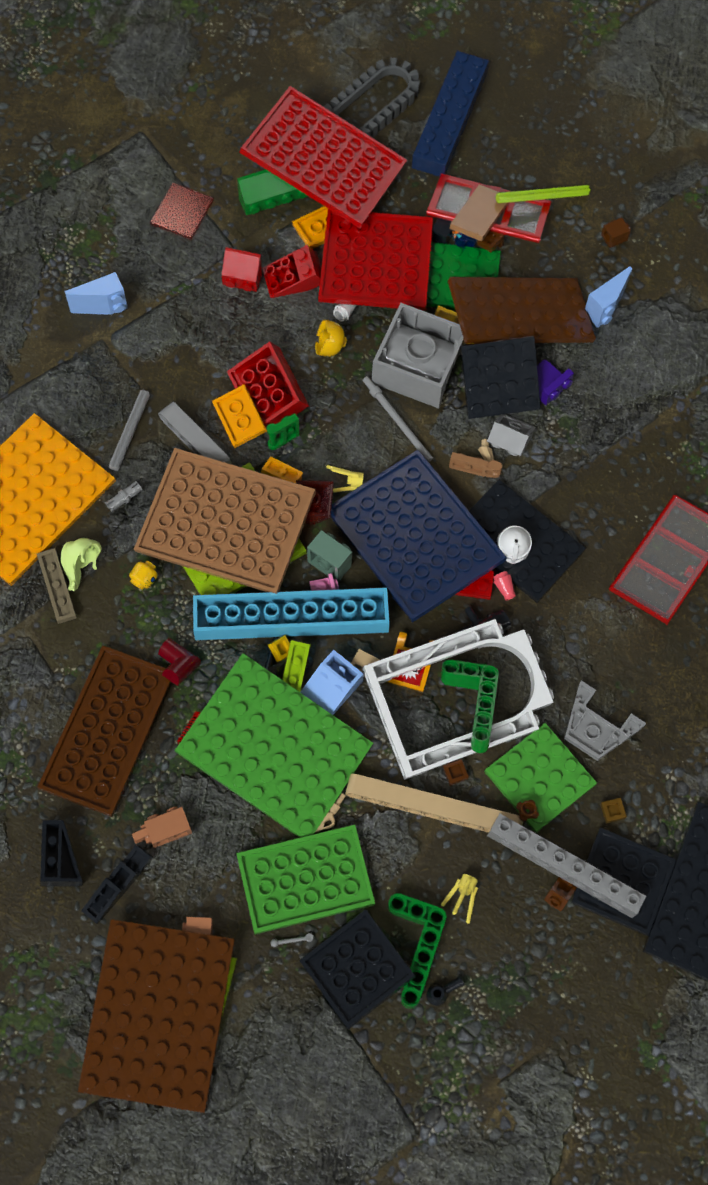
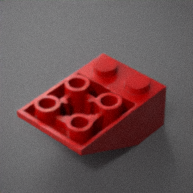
M308 245L262 268L270 298L305 292L320 286L321 265L318 254Z

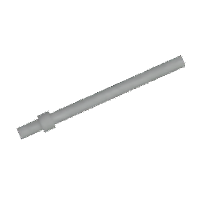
M366 376L362 381L369 388L370 394L373 398H377L415 448L430 462L433 457L383 396V391L379 386H376Z

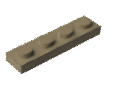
M53 548L37 553L57 623L60 624L76 619L77 617L56 549Z

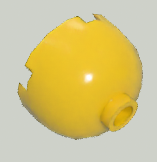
M323 320L317 332L319 343L315 342V352L321 356H335L341 351L342 347L346 346L347 337L344 335L342 326L330 320Z

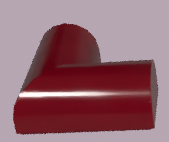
M168 638L162 644L158 655L171 663L163 671L162 676L177 686L201 664L200 658L171 638Z

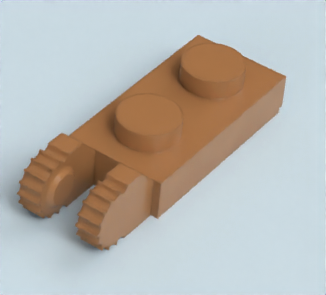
M452 452L449 468L496 479L501 474L502 463L496 460L488 462L482 458H474L463 453Z

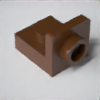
M489 231L483 241L477 240V245L491 253L496 247L501 248L503 246L504 235Z
M559 877L544 900L552 907L562 911L577 887Z

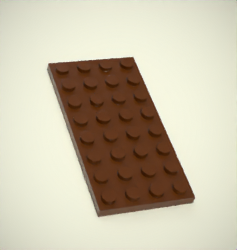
M450 277L448 280L465 343H481L534 336L535 343H593L596 339L589 315L585 310L586 305L577 278Z
M102 645L37 788L113 817L171 685V681L162 676L166 668Z

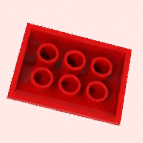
M270 341L227 371L235 389L243 384L246 386L266 428L271 423H279L285 416H291L294 413L297 415L309 406L280 347Z

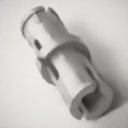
M135 481L124 490L118 491V494L105 502L111 512H114L124 503H129L132 497L143 490L138 482Z

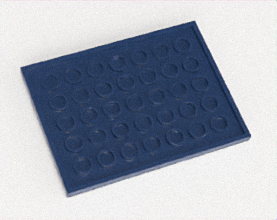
M419 450L411 453L331 505L330 517L384 587L387 588V591L412 623L507 560L504 553Z

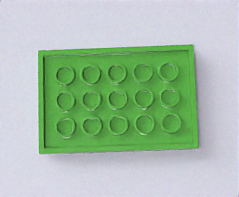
M355 825L236 853L254 934L375 905Z

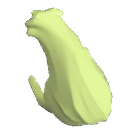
M79 538L64 544L61 551V565L69 580V591H76L78 589L82 568L93 562L92 567L97 570L96 560L102 549L99 542L89 538Z

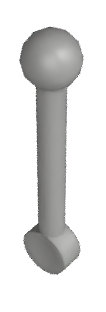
M308 933L304 937L284 940L272 939L270 944L272 947H277L279 944L305 940L312 942L314 937L311 933Z

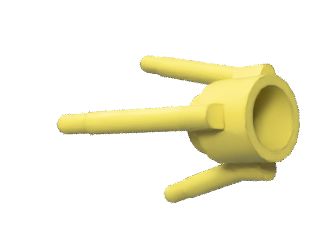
M330 465L326 466L332 472L347 475V484H351L348 487L333 488L332 493L354 491L363 483L364 473L353 472Z
M463 874L461 880L457 879L455 886L441 903V906L444 907L458 889L461 894L453 910V915H456L464 896H469L471 893L466 919L467 924L471 920L475 895L478 890L476 887L478 880L470 875Z

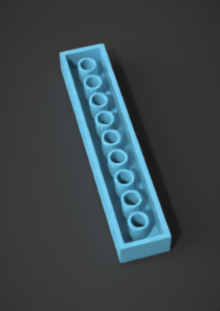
M387 588L278 592L277 594L268 592L193 595L195 640L281 637L283 635L291 637L389 633Z

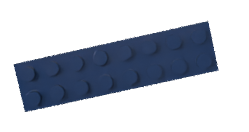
M460 51L456 52L414 151L412 159L413 169L438 177L441 174L446 175L487 75L489 60Z

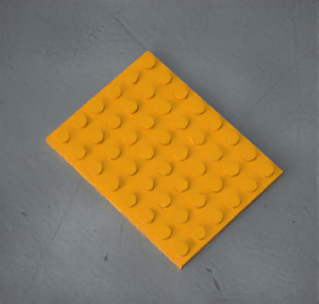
M35 413L0 446V577L10 586L38 560L37 553L47 551L116 482L115 477Z

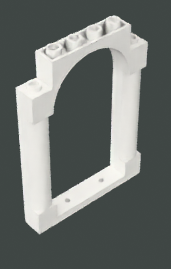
M496 619L363 667L364 676L404 780L477 753L471 748L472 732L407 756L379 684L475 648L500 647L515 654L527 668L531 681V692L526 706L519 714L492 725L489 748L512 739L520 738L539 729L540 722L537 715L533 714V711L550 706L554 699L551 688H548L545 682L547 681L546 674L538 665L539 657L532 650L531 637L529 634H526L525 630L502 637V626L500 623L497 624Z

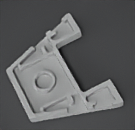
M581 680L564 739L598 761L641 730L646 723L631 713L620 729L586 707L596 690Z

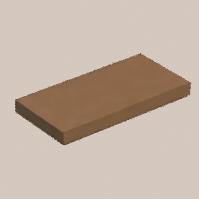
M479 184L451 222L450 229L483 241L509 203H497L495 197L500 192Z

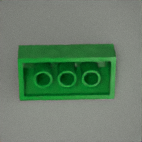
M266 169L237 178L239 201L246 215L256 214L259 211L272 209L275 206L287 204L293 200L308 196Z

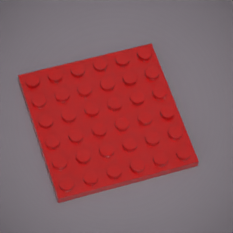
M328 209L318 302L398 308L400 303L426 311L433 217L371 212L362 227L358 228Z

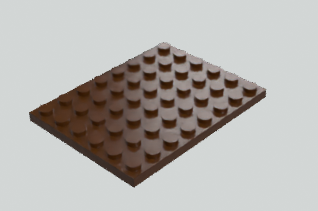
M111 919L78 1092L205 1113L235 939Z

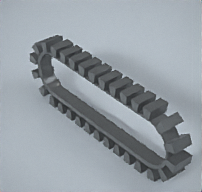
M390 58V66H385L382 59L376 62V69L371 66L367 69V74L364 72L360 75V80L357 78L353 81V87L351 84L345 88V92L342 90L338 94V99L334 97L330 101V105L327 103L324 107L338 115L386 75L402 77L407 82L408 87L359 129L373 138L378 134V130L381 131L385 128V123L388 125L392 122V117L394 119L400 115V111L404 112L407 109V105L410 106L414 103V96L418 97L419 74L416 69L410 72L411 63L404 61L402 67L397 66V58Z

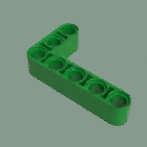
M446 660L442 664V683L448 686L478 690L471 748L477 753H484L489 748L499 671L491 665Z
M397 893L393 894L389 899V912L424 926L410 967L413 973H420L423 980L419 983L411 980L404 986L401 995L402 1005L405 1008L412 1009L420 1001L446 921V913L440 907ZM399 900L403 903V907L395 909L392 906V902ZM419 907L423 913L420 916H415L412 914L411 909ZM439 914L442 917V921L439 923L433 922L431 915ZM427 933H432L436 940L429 943L425 940L424 936ZM426 953L429 956V961L426 963L419 961L418 955ZM407 993H413L416 996L414 1003H408L405 1000Z

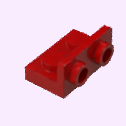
M494 571L488 572L455 595L490 600Z

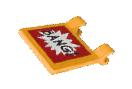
M399 633L393 655L411 649L404 647L407 633ZM431 664L394 677L387 682L423 692Z

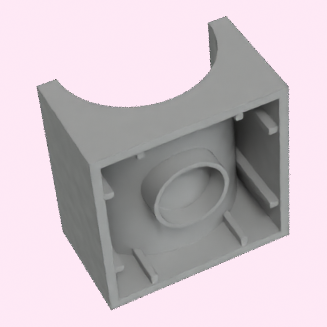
M400 303L373 360L372 382L380 387L439 408L453 366L458 356L461 355L460 345H466L460 324Z

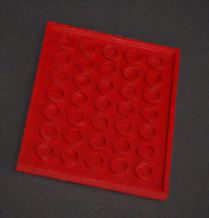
M289 86L243 144L239 152L358 228L362 227L407 162V159Z

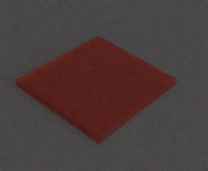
M172 183L150 224L192 240L214 199Z

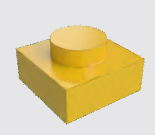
M286 635L268 644L276 662L287 657L290 643Z

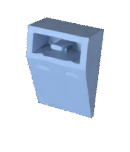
M333 650L319 665L300 693L334 715L363 682L364 674Z

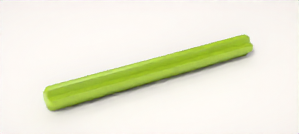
M588 185L500 192L496 194L495 200L497 203L587 196L590 189Z

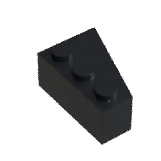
M42 820L40 886H82L83 881L64 821Z

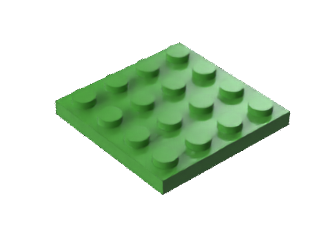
M546 723L484 771L515 809L519 802L535 801L539 816L537 819L530 818L526 821L535 833L597 784Z

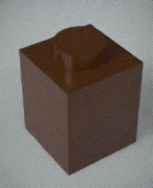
M621 217L605 224L601 236L609 248H612L627 241L631 229L629 224L625 223Z

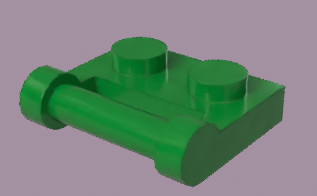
M295 413L291 416H285L277 424L271 423L267 426V433L269 435L268 448L270 450H276L299 436V418Z

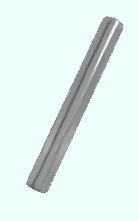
M140 390L109 463L111 470L118 471L150 397L148 391Z

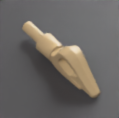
M342 793L315 833L332 828L335 825L334 815L340 809L339 805L346 795ZM328 820H330L331 824L327 827H324V824Z

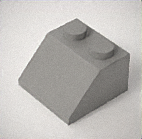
M501 414L494 422L487 442L491 443L495 448L507 450L513 456H521L536 427L509 415Z

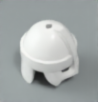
M520 526L507 527L498 535L496 541L499 549L507 557L506 561L511 564H516L526 559L532 546L530 534Z

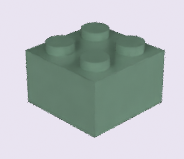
M321 530L307 547V561L327 576L332 573L333 579H337V582H339L351 567L352 551L346 544L337 542L332 534Z

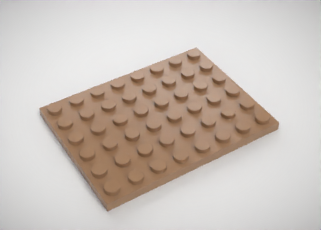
M174 448L134 550L141 554L258 590L277 594L316 490Z

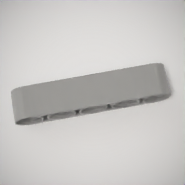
M171 402L158 413L160 419L194 454L228 464L232 463L228 455L175 402Z

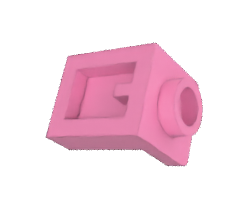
M332 573L328 574V578L309 581L311 591L339 590L337 579H333Z

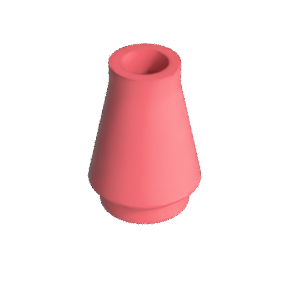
M504 571L493 577L495 580L493 583L506 601L516 597L511 574Z

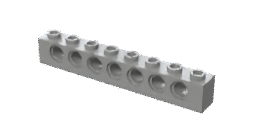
M502 814L498 815L487 835L631 918L638 914L646 898L642 893Z

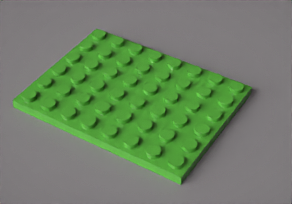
M242 653L174 752L296 836L302 838L314 835L348 783L350 774H354L373 745V742Z

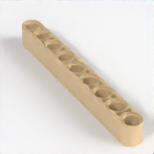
M350 774L345 795L351 798L488 833L499 814L506 816L521 826L523 825L519 815L358 774Z

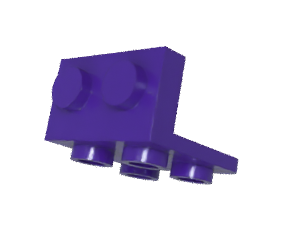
M543 360L537 365L540 401L546 406L550 401H554L564 389L566 390L571 386L574 373L568 368L562 374L547 360Z

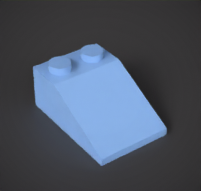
M630 266L589 294L585 310L597 328L603 324H608L612 320L615 309L626 289L632 271Z
M116 272L65 291L71 313L111 315L120 313L128 308L124 289Z

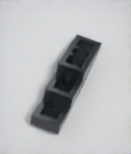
M136 844L124 861H120L111 875L104 879L81 911L98 924L133 884L153 856Z

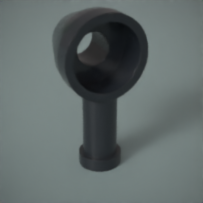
M458 976L457 979L445 986L439 984L430 986L426 993L428 1002L434 1006L444 1004L448 993L460 986H464L461 977ZM435 990H439L441 992V996L439 998H436L433 995V992Z

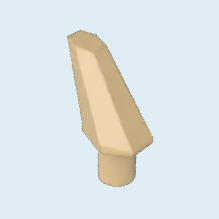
M483 439L478 451L484 460L489 462L494 460L492 449L489 448L488 439Z

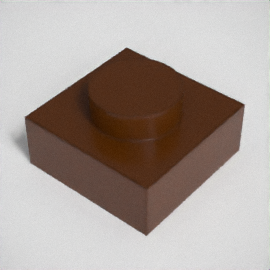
M462 759L443 765V770L450 786L469 779Z

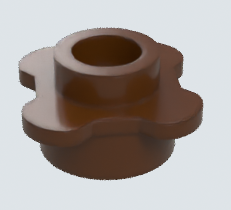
M528 800L523 803H517L516 809L519 810L521 821L525 822L530 818H538L539 813L537 812L535 801Z

